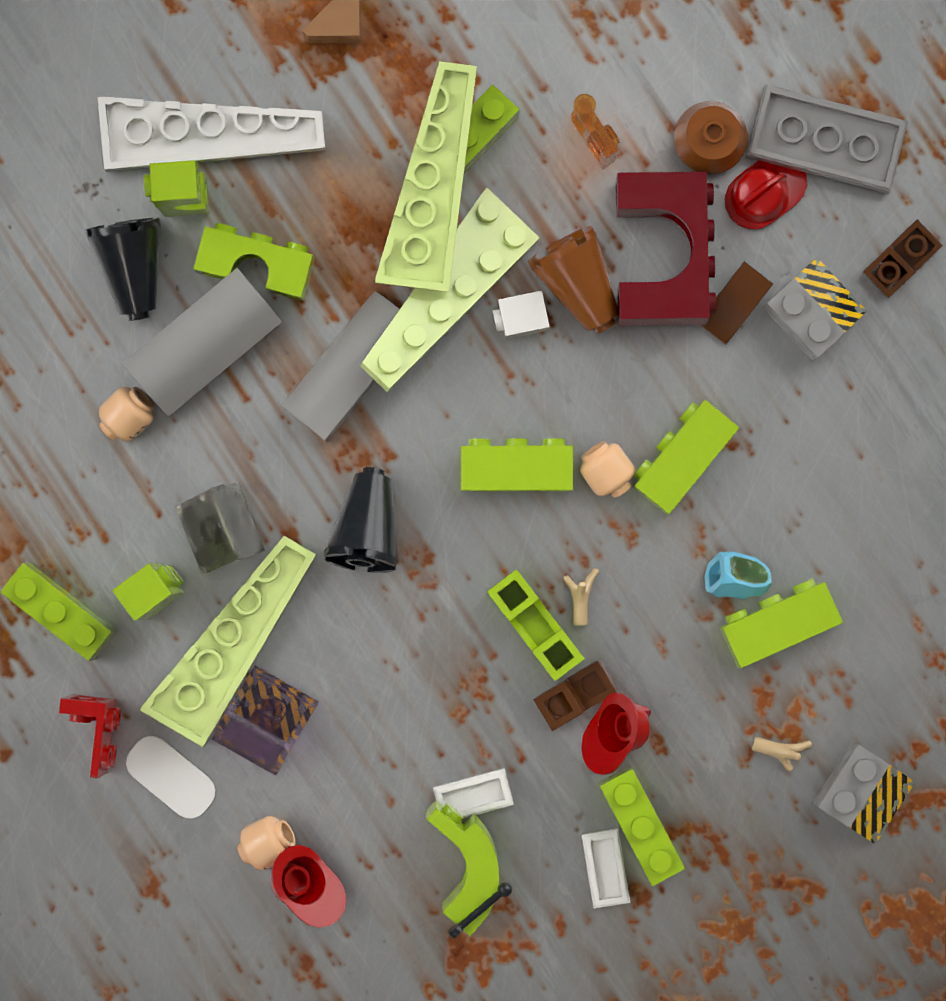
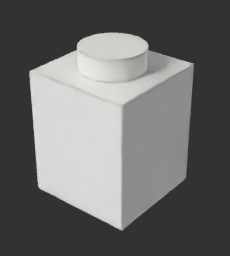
M542 291L498 299L499 309L492 310L496 331H504L505 339L549 330Z

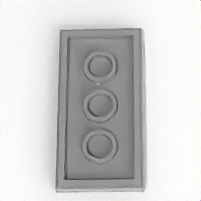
M765 84L746 157L889 194L908 121Z

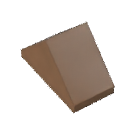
M332 0L302 30L304 39L308 43H361V0Z

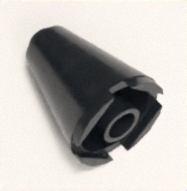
M159 217L115 222V224L108 225L106 228H104V225L85 229L87 239L119 315H127L128 321L149 318V311L156 309L161 228Z
M365 467L363 472L354 475L324 549V560L326 562L354 571L355 566L368 567L367 572L388 573L396 570L398 554L391 479L385 476L384 470Z

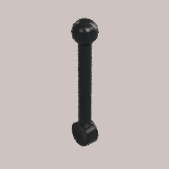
M507 882L501 883L498 886L497 892L461 922L453 925L447 933L452 938L457 937L466 926L501 897L509 896L512 893V886Z

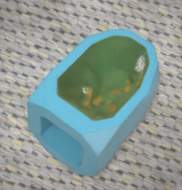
M719 552L708 563L704 576L706 591L719 598L728 596L746 599L749 596H762L772 585L770 570L764 563L755 557L736 552Z

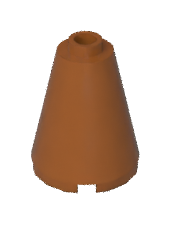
M588 226L585 233L582 229H579L547 246L548 255L539 259L538 255L535 254L528 260L531 270L587 331L595 329L596 333H601L616 323L614 317L619 314L597 234L592 226Z

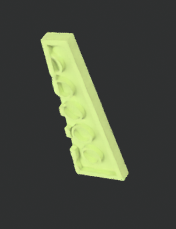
M439 61L378 267L375 283L449 292L477 66Z
M486 188L457 228L449 292L415 288L360 367L388 392L538 242L539 237L497 196Z
M283 536L221 613L207 627L196 643L192 645L175 668L146 700L140 711L204 747L317 554Z

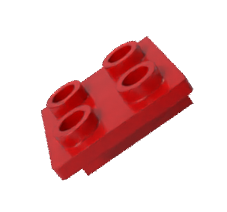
M71 694L60 699L59 713L69 714L68 721L91 723V721H96L90 778L98 779L108 773L110 767L115 766L117 745H111L113 731L118 730L120 726L121 708H115L116 699Z

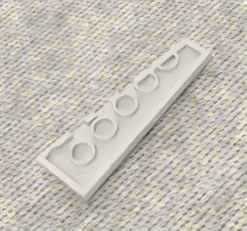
M97 97L103 163L106 172L149 168V163L189 160L201 163L326 150L322 111L282 108L263 109L252 106L233 107L206 103L187 104L176 101L157 102L145 101L144 99Z

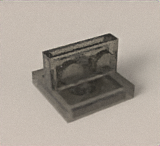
M239 482L227 486L222 484L213 487L175 506L202 575L265 551Z

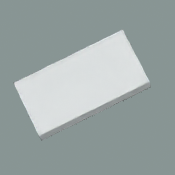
M504 768L433 787L436 800L443 806L449 803L460 812L463 818L470 817L473 813L478 815L514 805Z
M614 828L581 834L593 908L630 903L619 829Z

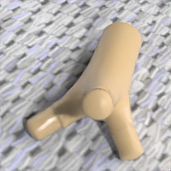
M593 568L585 581L580 582L579 585L575 584L568 575L563 578L564 583L570 589L573 599V625H588V600L594 579L599 574L597 568Z
M755 736L752 750L778 759L789 772L793 769V766L788 758L800 760L801 754L797 752L812 747V743L808 740L798 744H785Z

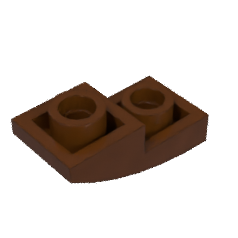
M917 219L863 273L889 298L943 244Z

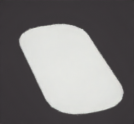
M157 736L144 737L129 752L126 766L131 776L178 815L189 819L199 817L213 802L216 789L212 780L163 739Z

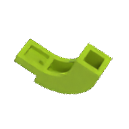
M435 800L426 810V819L460 849L466 862L465 872L460 883L442 902V912L456 924L461 922L498 891L499 866L497 852L489 831L474 813L463 824L461 822L463 816L449 803L443 806ZM493 905L466 926L463 931L471 936L487 918Z

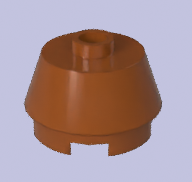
M717 101L700 102L688 108L679 118L674 132L675 148L681 160L691 169L697 172H707V174H719L734 167L743 157L748 142L747 128L739 113L727 104Z

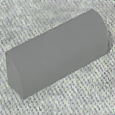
M236 268L124 361L123 365L151 399L169 417L282 323V321L240 270Z
M373 291L282 403V406L327 442L375 384L376 381L360 366L400 309L385 297Z

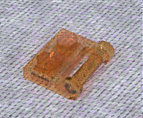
M581 94L575 98L571 121L603 170L615 162L619 151L617 145L620 141L609 124L603 127L594 113L596 109L595 99L589 94Z

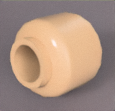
M120 387L99 407V416L102 421L99 424L100 428L112 440L119 438L123 441H133L154 420L152 411L154 404L149 396L140 388Z
M602 441L581 456L583 462L579 471L597 496L611 494L613 498H616L632 486L629 480L634 475L635 468L618 444H607L605 441Z
M266 816L242 829L240 843L237 846L238 853L245 864L250 863L255 869L260 871L267 870L273 867L274 861L280 852L289 846H295V836L290 825L285 820H279L274 816Z

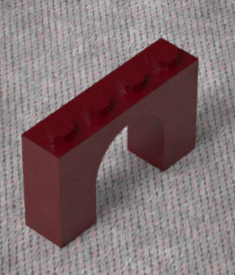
M707 172L617 173L615 181L616 218L658 217L666 219L683 231L690 246V261L686 268L674 278L660 282H619L617 289L618 326L707 325L710 315L716 314V293L709 292V278H715V256H708V242H714L715 224L714 219H708L707 205H713L714 185L713 183H707Z

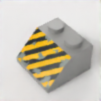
M817 257L762 307L811 361H814L867 312Z
M852 741L812 804L876 844L915 784V781Z

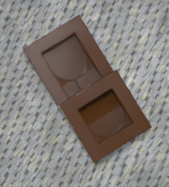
M744 261L716 296V314L710 315L707 325L700 326L726 345L766 295L773 283Z
M598 659L533 700L551 730L554 731L605 700L608 695L618 692L619 688L602 660Z

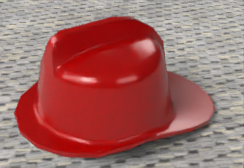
M758 160L730 183L725 194V208L730 218L737 225L750 230L762 229L775 222L796 206L804 197L807 188V175L802 171Z
M615 692L608 695L583 734L581 750L587 768L593 773L600 775L613 773L631 751L641 748L648 740L650 733L648 718L651 710L647 706H640L632 702L623 693Z
M302 845L289 846L279 853L274 861L271 873V888L276 898L309 926L316 928L328 927L338 921L345 911L346 905L344 886L338 877L309 847Z

